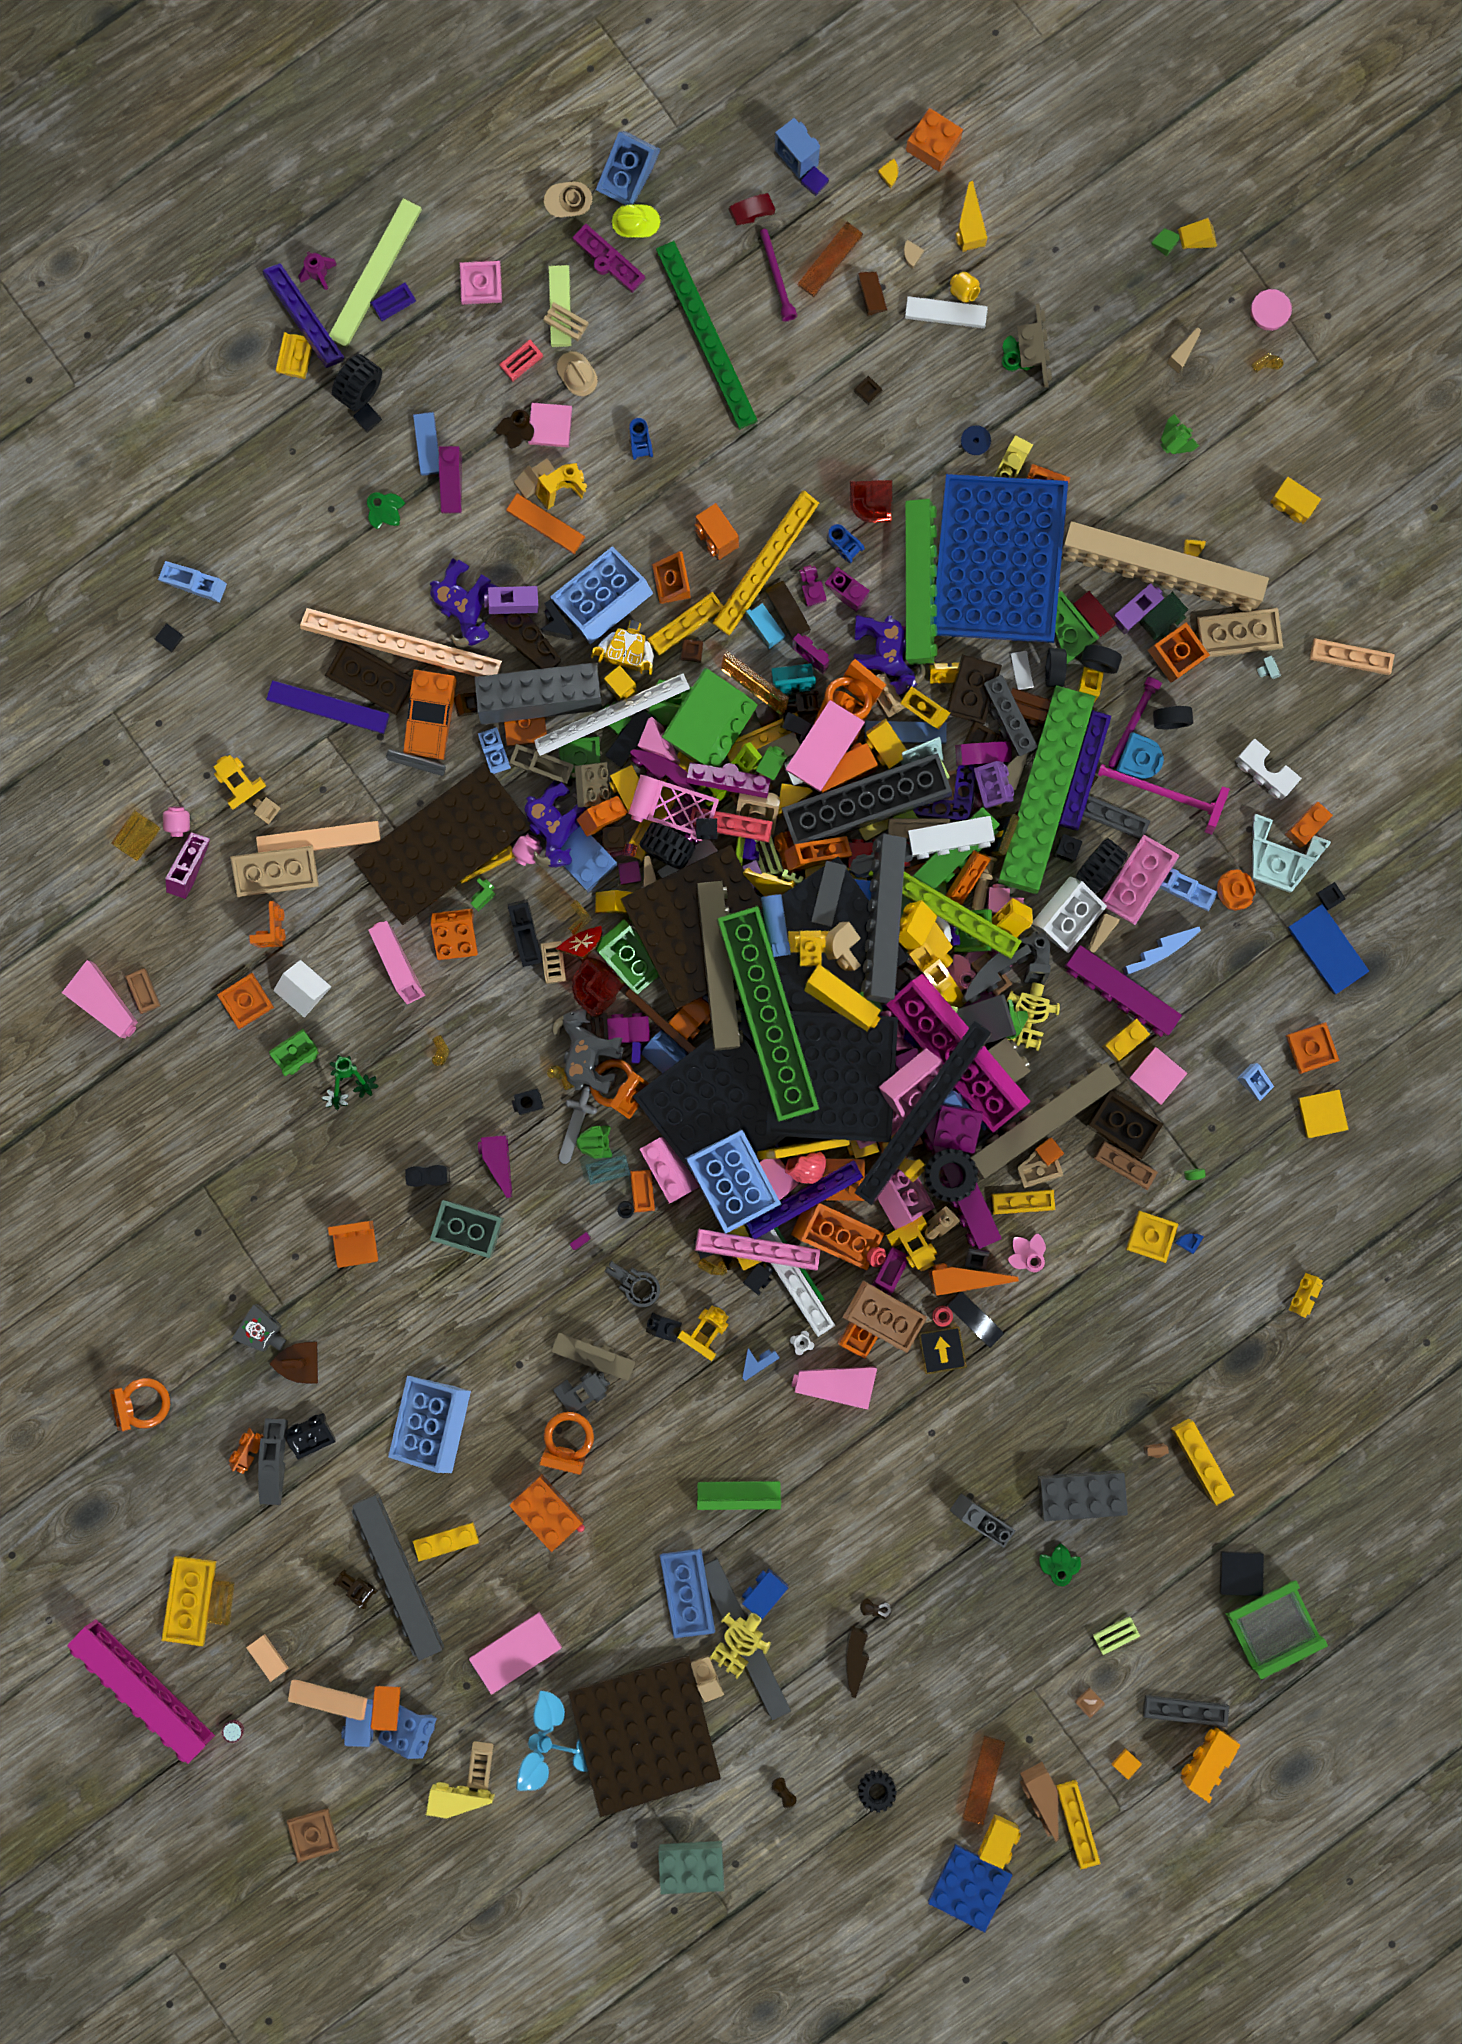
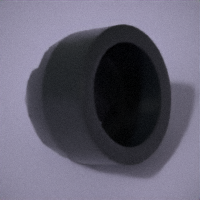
M629 1201L621 1202L617 1208L618 1215L622 1218H630L634 1213L633 1204ZM628 1206L631 1207V1209H625V1210H621V1209H620V1208H622V1207H628Z

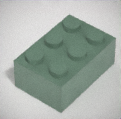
M442 1200L430 1240L492 1258L504 1218L451 1201Z
M722 1841L659 1844L660 1893L679 1894L724 1891Z

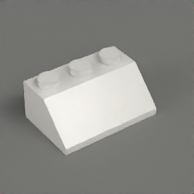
M1070 876L1033 920L1032 925L1040 933L1045 932L1051 942L1066 953H1069L1107 906L1081 880Z

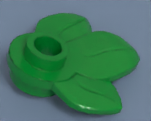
M1008 336L1002 345L1004 352L1002 357L1003 367L1008 371H1016L1019 368L1029 370L1035 367L1022 368L1019 341L1016 342L1013 336ZM1013 359L1015 364H1009L1008 360Z
M374 492L370 494L367 498V507L370 510L368 514L370 524L375 529L380 528L383 522L390 526H398L400 524V516L397 509L405 505L404 500L393 493L383 495L382 493ZM379 499L381 505L375 506L373 500Z
M1059 1544L1054 1549L1052 1556L1041 1554L1039 1557L1042 1571L1051 1576L1052 1582L1060 1587L1068 1585L1072 1576L1078 1573L1081 1568V1558L1078 1556L1071 1557L1068 1549L1063 1544ZM1063 1572L1065 1579H1059L1058 1573Z

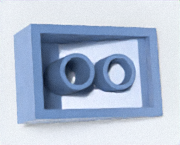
M626 131L618 132L596 190L624 205H634L654 167L661 149Z
M581 826L570 835L561 848L562 851L571 848L569 855L572 858V863L563 867L587 893L618 866L617 862L591 835L588 837L585 835Z

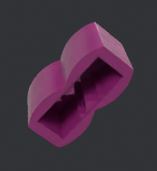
M633 1013L632 1017L624 1018V1014L611 1015V1019H607L608 1039L623 1038L621 1044L650 1042L648 1016L644 1017V1013Z

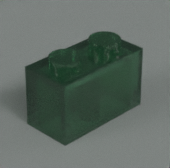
M1171 592L1140 620L1139 624L1154 640L1159 637L1163 639L1171 632V626L1174 624L1178 626L1187 618L1185 614L1189 609Z

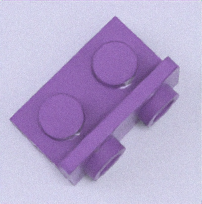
M995 761L974 768L984 808L1014 801V790L1007 778L1009 776L1008 768L1003 762Z

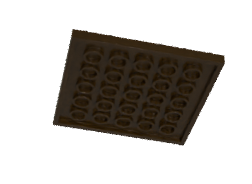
M731 845L620 899L676 1010L708 995L696 889L697 883L722 881L723 887H727L728 899H724L725 907H729L730 915L757 906L759 910L762 909V904L750 881L744 876V869Z
M688 1654L567 1691L600 1818L721 1779Z

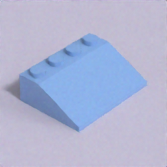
M612 546L551 595L550 598L578 632L592 644L649 598L653 592L645 578Z
M743 1130L685 1158L725 1234L781 1204Z
M407 1376L388 1457L436 1473H452L471 1391Z

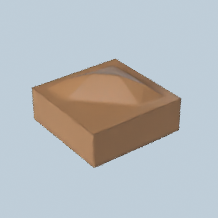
M1164 1443L1144 1446V1453L1147 1456L1160 1458L1165 1454H1169L1168 1446Z
M1090 1687L1075 1701L1089 1718L1105 1705Z

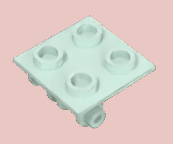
M940 737L902 752L903 760L900 761L902 766L937 753L940 759L944 761Z

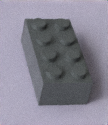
M1121 1470L1038 1476L1040 1511L1044 1522L1128 1515L1125 1474Z

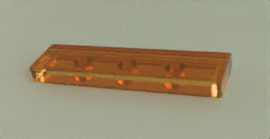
M846 222L799 281L798 286L814 298L862 238L863 233L849 222Z
M730 652L723 655L721 665L723 672L780 715L786 712L789 699L787 695Z
M984 1735L962 1816L963 1820L981 1825L984 1824L1005 1745L1004 1741Z

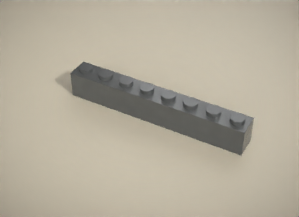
M882 834L874 840L872 846L874 852V859L871 863L873 877L869 885L871 899L868 903V911L870 916L866 925L868 939L865 943V952L867 954L863 964L865 980L862 983L861 990L866 1000L888 1003L895 998L906 838Z
M379 1493L356 1502L353 1505L352 1515L355 1521H359L362 1527L360 1529L361 1536L364 1541H368L370 1557L377 1562V1573L380 1579H384L386 1583V1594L389 1599L392 1598L395 1604L393 1606L394 1613L397 1618H401L403 1623L401 1628L404 1636L410 1639V1650L413 1656H417L420 1661L442 1651L445 1646Z

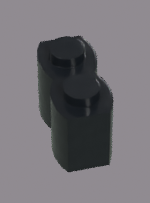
M433 1165L428 1168L423 1166L409 1167L405 1170L406 1185L422 1187L428 1184L434 1186L450 1183V1167L444 1165Z

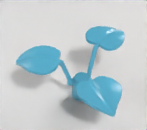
M539 1691V1697L533 1712V1720L535 1726L544 1731H539L538 1734H533L529 1738L528 1746L533 1752L528 1754L521 1763L517 1776L516 1790H537L543 1787L548 1779L549 1768L543 1762L544 1756L541 1753H546L551 1748L574 1753L573 1766L579 1771L588 1772L580 1739L577 1741L575 1750L554 1745L551 1739L546 1736V1734L553 1731V1726H558L563 1722L565 1714L562 1702L552 1693Z

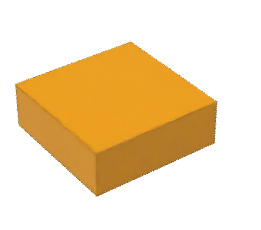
M1125 1748L1113 1761L1112 1765L1129 1780L1142 1763Z

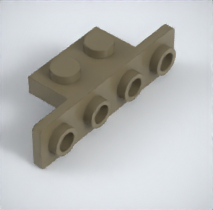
M1040 303L1035 304L1037 323L1017 326L1021 366L1026 368L1042 365L1044 385L1047 388L1049 387V381L1052 380L1051 368H1047L1046 361H1050L1049 348L1045 349L1044 344L1045 341H1048L1047 329H1043L1042 322L1046 321L1045 309H1041Z
M558 1333L552 1348L553 1353L629 1381L635 1361L614 1354V1349L602 1345L601 1348L593 1346L594 1341L583 1337L582 1341Z

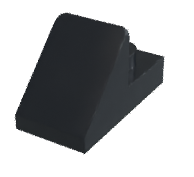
M550 599L545 602L546 610L543 612L549 622L552 620L553 622L541 628L542 634L567 640L573 639L570 629L552 600Z

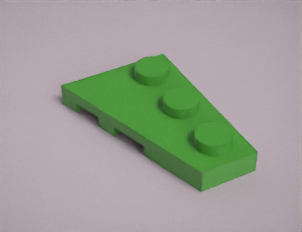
M1060 591L1058 593L1055 634L1060 648L1066 650L1068 664L1084 651L1086 645H1092L1099 637L1064 593Z

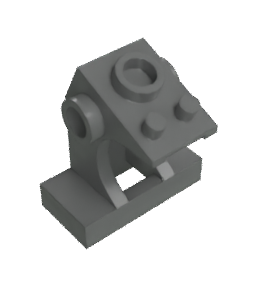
M1033 932L1028 934L1026 938L1021 935L1018 937L1022 941L1018 949L1028 945L1032 951L1031 954L1034 956V963L1029 964L1024 974V983L1034 982L1044 985L1050 974L1051 966L1049 965L1050 943L1045 932L1040 934Z
M596 1371L593 1374L588 1372L580 1378L582 1382L574 1388L568 1380H565L553 1389L568 1412L578 1413L586 1418L590 1412L585 1405L593 1400L597 1403L607 1396L605 1392L608 1390L610 1382L606 1380L602 1371L599 1373ZM582 1387L589 1396L584 1401L576 1393Z

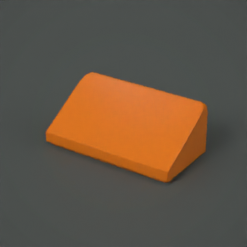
M375 1686L371 1719L372 1730L397 1731L401 1687Z

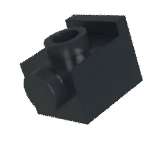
M696 818L697 839H717V818Z
M758 1263L743 1283L759 1296L762 1293L759 1289L761 1287L765 1289L772 1279L769 1276L774 1270L766 1263L762 1265Z

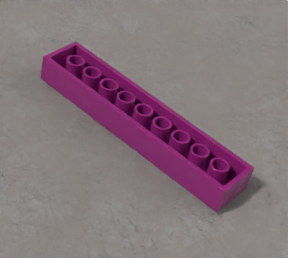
M916 1048L896 1056L895 1073L919 1054ZM940 1109L923 1132L926 1138L923 1140L927 1151H932L933 1156L937 1152L950 1149L933 1145ZM947 1163L941 1167L940 1172L943 1177L940 1178L942 1185L947 1188H954L960 1185L963 1180V1171L960 1166L955 1163ZM976 1182V1188L968 1197L961 1201L950 1203L953 1208H957L960 1214L957 1217L961 1220L959 1222L961 1227H966L968 1234L965 1236L969 1245L974 1246L976 1249H981L1002 1238Z

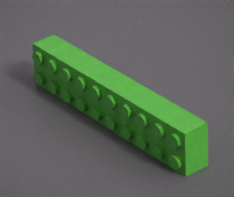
M1056 685L998 884L1038 894L1096 696Z
M759 907L718 918L717 923L777 1121L818 1110V1103Z

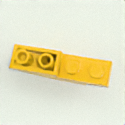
M926 942L923 947L907 952L920 972L927 977L950 1006H955L959 1009L964 1005L961 990Z

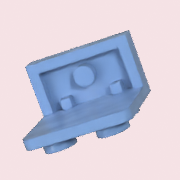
M399 1705L397 1731H381L378 1741L407 1759L423 1758L437 1718L433 1715H417Z

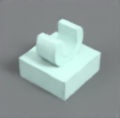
M1272 656L1265 658L1266 665L1257 669L1260 677L1270 674L1271 678L1275 679L1281 676Z

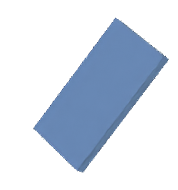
M701 1548L661 1554L660 1560L673 1637L682 1638L715 1633Z

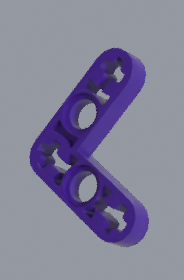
M974 765L958 766L953 801L943 799L934 802L931 808L932 814L928 813L929 809L926 808L922 812H919L918 808L914 809L913 812L916 816L950 819L951 821L966 820L971 813L975 780ZM965 766L968 767L969 771H971V773L968 774L966 780L971 781V784L968 782H959V780L962 781L964 777V773L960 772V770H963ZM961 786L967 787L969 795L961 797L958 794V788ZM937 804H944L947 809L946 813L943 815L937 814L935 806ZM950 805H953V810H958L962 806L963 810L967 811V814L965 813L960 817L959 813L952 812V816H948Z

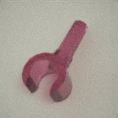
M625 843L624 850L611 852L610 856L626 855L634 857L637 846Z

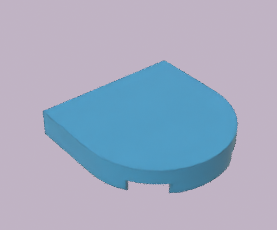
M1131 732L1116 771L1137 779L1150 778L1162 768L1164 761L1162 750L1155 741Z

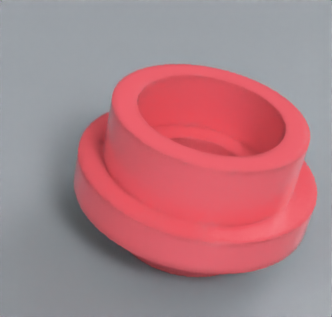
M873 1247L867 1254V1261L875 1268L880 1267L886 1260V1251L881 1247Z
M938 1306L933 1311L932 1318L935 1324L945 1327L952 1322L953 1313L947 1306ZM941 1312L946 1313V1318L944 1320L939 1319V1314Z

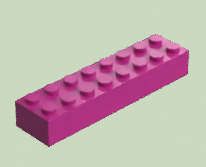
M924 974L912 980L892 1001L886 1004L923 1050L927 1048L941 1059L943 1065L969 1029ZM983 1046L955 1086L974 1110L983 1112L982 1120L992 1132H995L1031 1102L985 1046Z
M96 1619L85 1626L67 1645L70 1648V1653L75 1658H80L85 1663V1668L100 1678L103 1686L106 1688L110 1687L115 1692V1697L120 1702H125L130 1707L131 1713L137 1718L140 1717L145 1722L148 1730L156 1732L161 1737V1742L176 1752L175 1755L180 1761L189 1764L215 1736Z

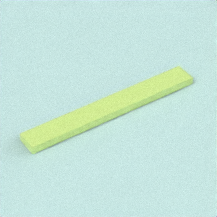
M404 198L401 201L329 334L334 343L347 349L421 213V207Z

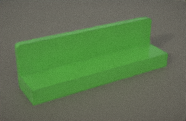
M779 1481L698 1482L697 1510L781 1509V1484Z

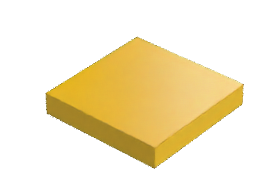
M1340 1090L1298 1098L1306 1138L1349 1130Z
M1138 1211L1126 1250L1166 1263L1179 1224Z

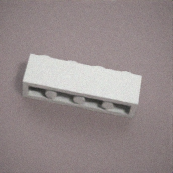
M991 816L908 831L912 857L917 856V859L929 858L931 853H937L938 856L950 854L949 850L958 849V852L969 851L970 846L978 845L979 849L990 847V843L995 841Z

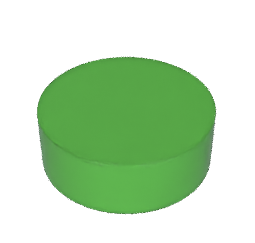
M1199 1168L1184 1171L1185 1179H1203L1206 1177L1205 1169Z

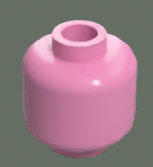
M168 807V810L163 813V830L169 832L172 837L183 836V832L190 830L189 812L184 810V807Z
M529 834L520 836L512 850L513 855L516 857L515 861L523 866L534 864V851L538 855L542 852L541 841Z

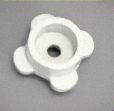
M802 1331L800 1335L790 1338V1343L794 1345L797 1355H802L804 1351L814 1348V1343L810 1341L807 1331Z

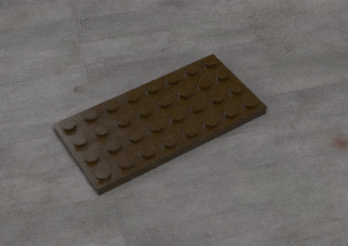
M484 763L354 859V861L399 922L404 925L488 863L492 858L515 843L520 836H524L531 831L529 828L530 823L495 775L490 772L486 763Z

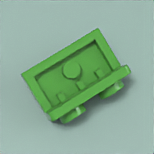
M302 1029L270 1050L269 1054L281 1068L282 1074L287 1076L288 1074L296 1073L300 1066L306 1062L311 1063L314 1061L319 1051L306 1031Z

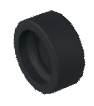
M1086 645L1080 662L1087 668L1114 674L1118 672L1122 656L1117 651L1104 646Z
M1049 648L1045 669L1046 686L1055 688L1057 685L1063 687L1067 670L1066 650Z
M1171 706L1160 708L1153 712L1154 728L1177 729L1188 727L1194 723L1193 710L1190 706Z

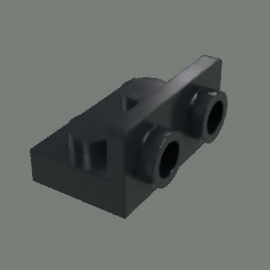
M324 1413L313 1415L301 1424L292 1425L286 1433L287 1442L298 1460L336 1442L335 1436L326 1422Z

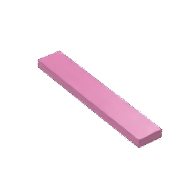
M698 1229L696 1251L818 1270L820 1249Z

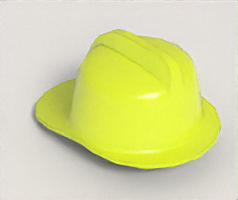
M629 204L621 206L615 211L612 225L616 233L622 237L645 238L657 232L660 226V217L651 206Z

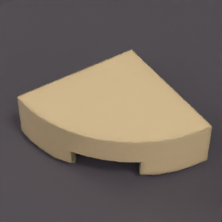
M907 240L904 246V256L909 267L913 269L923 255L924 250Z

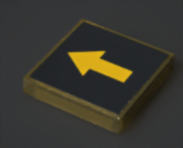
M1011 814L998 817L997 822L1000 825L997 829L999 832L994 836L995 841L990 843L991 846L986 848L985 855L989 857L1006 855L1018 824L1019 816Z
M959 1326L918 1333L926 1375L967 1368Z

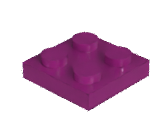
M798 633L793 639L792 649L807 662L812 663V666L821 674H824L829 666V655L823 649L815 648L812 645L813 641L808 636H801Z
M943 1104L939 1113L933 1145L975 1153L983 1112Z

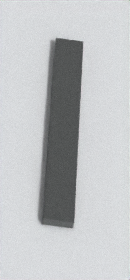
M718 1558L704 1564L708 1589L722 1618L730 1612V1616L735 1621L739 1617L746 1621L747 1618ZM757 1648L750 1656L741 1655V1657L749 1662L746 1668L772 1721L791 1712L763 1651Z

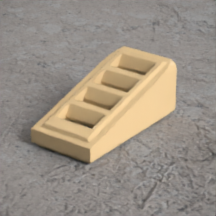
M1196 328L1167 361V364L1177 373L1182 370L1200 335L1201 330L1199 328Z
M650 856L644 857V887L657 881Z
M1108 914L1102 915L1087 950L1091 953L1096 952L1119 923L1120 919Z
M561 941L541 944L546 984L567 982L563 952L546 953V949L557 948L562 943ZM559 956V959L548 961L547 957ZM560 963L558 968L549 969L548 965ZM561 971V975L551 977L549 973Z
M473 1742L467 1787L488 1790L494 1744ZM475 1759L487 1761V1763L475 1761ZM474 1768L485 1769L486 1771L474 1770ZM473 1776L484 1777L485 1780H478L472 1778Z

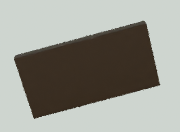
M346 641L343 642L324 675L326 678L395 716L408 696L412 684V677Z

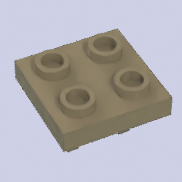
M607 762L575 766V773H571V777H576L577 793H573V798H577L578 807L595 806L610 799Z

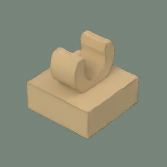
M267 797L263 802L257 798L252 804L257 808L254 814L267 824H270L281 809Z

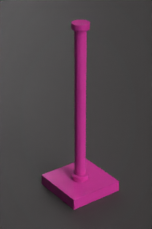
M1101 765L1098 773L1100 777L1104 775L1207 811V814L1211 816L1205 833L1213 834L1227 799L1229 788L1222 786L1216 802L1209 804L1106 768V765Z

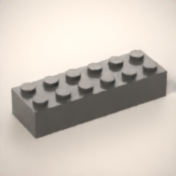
M597 663L475 677L477 709L481 725L602 710Z

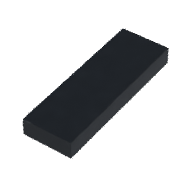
M646 709L635 713L605 756L622 768L631 757L630 751L632 749L636 750L648 719L653 717L657 721V718Z

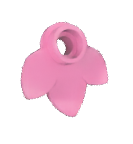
M959 954L953 956V964L946 968L961 991L966 990L970 982L964 981V977L970 976L972 981L976 975L971 970L968 959Z
M1035 1234L1029 1242L1027 1239L1014 1237L1012 1246L1015 1254L1008 1258L1009 1263L1016 1269L1026 1268L1030 1272L1042 1270L1045 1264L1043 1254L1046 1250L1043 1238L1039 1234ZM1032 1258L1037 1259V1265H1031L1030 1261Z

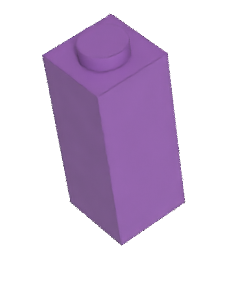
M1150 583L1113 616L1112 619L1116 622V626L1124 635L1163 601L1162 591Z
M537 586L488 587V595H484V607H488L489 614L538 613Z

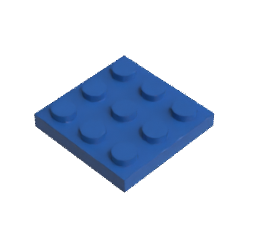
M955 1844L928 1899V1904L986 1932L1013 1874L1004 1868L1001 1869L979 1859L977 1854Z

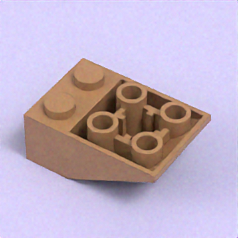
M1040 1762L1020 1773L1023 1778L1020 1784L1028 1799L1033 1798L1030 1802L1038 1818L1043 1817L1040 1821L1048 1837L1053 1836L1054 1840L1058 1841V1790L1043 1762Z

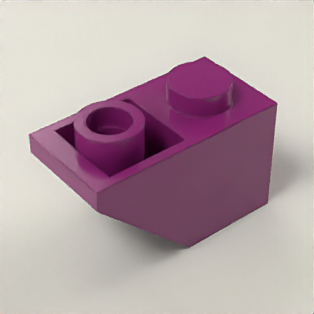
M836 567L825 582V585L836 597L855 612L860 609L869 597V589L838 567Z

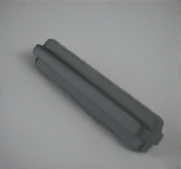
M389 749L386 755L389 761L443 776L446 771L444 764Z

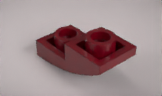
M768 193L753 196L729 206L730 214L736 225L754 223L756 217L774 215L776 210Z
M1090 591L1073 603L1075 608L1100 637L1117 625Z

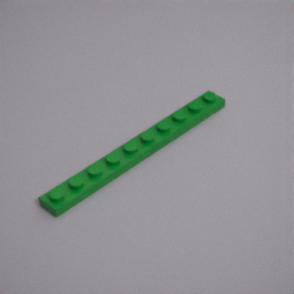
M675 241L656 248L657 255L738 429L740 430L756 423L757 417Z

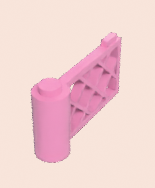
M640 774L628 814L632 815L631 819L643 823V820L646 819L690 833V838L702 841V839H697L696 830L692 824L696 819L690 821L685 810L696 805L701 813V816L698 818H705L708 814H710L709 818H713L719 799ZM662 787L671 788L675 797L664 802L661 796ZM675 790L681 791L682 793L677 795ZM687 793L692 796L695 803L684 808L679 796ZM694 796L700 797L702 799L696 801ZM660 798L662 803L657 805L658 800ZM677 799L682 809L671 815L666 803ZM705 799L714 802L712 810L703 814L698 803ZM664 805L669 816L662 820L654 818L656 808ZM683 811L688 823L682 826L676 825L673 816ZM670 818L672 823L667 822L665 820ZM690 824L692 829L685 828V826Z

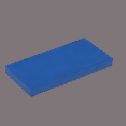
M1323 904L1287 927L1334 995L1369 972Z

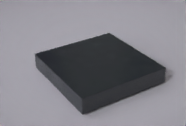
M1221 1551L1220 1594L1263 1596L1264 1554L1258 1552Z

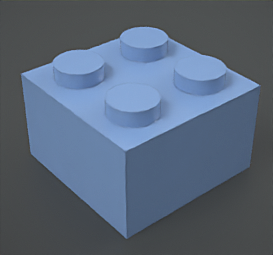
M793 118L775 132V151L799 180L805 177L814 166H818L820 145L814 137L811 138L808 135L807 129L802 122L798 123Z

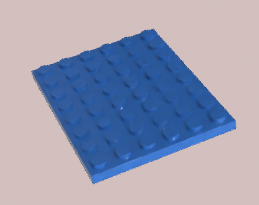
M946 474L936 579L937 597L934 600V604L937 606V616L934 617V624L937 625L938 636L1054 643L1068 481Z

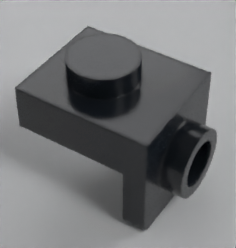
M652 1313L647 1321L646 1332L655 1337L676 1342L682 1323Z

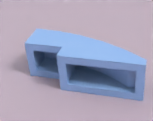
M165 561L158 578L161 582L219 603L227 585L219 578Z

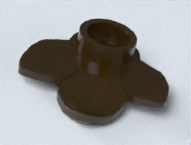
M515 410L511 417L503 418L497 426L496 434L507 435V443L510 449L518 447L523 442V439L531 441L534 436V427L530 423V415L525 410Z

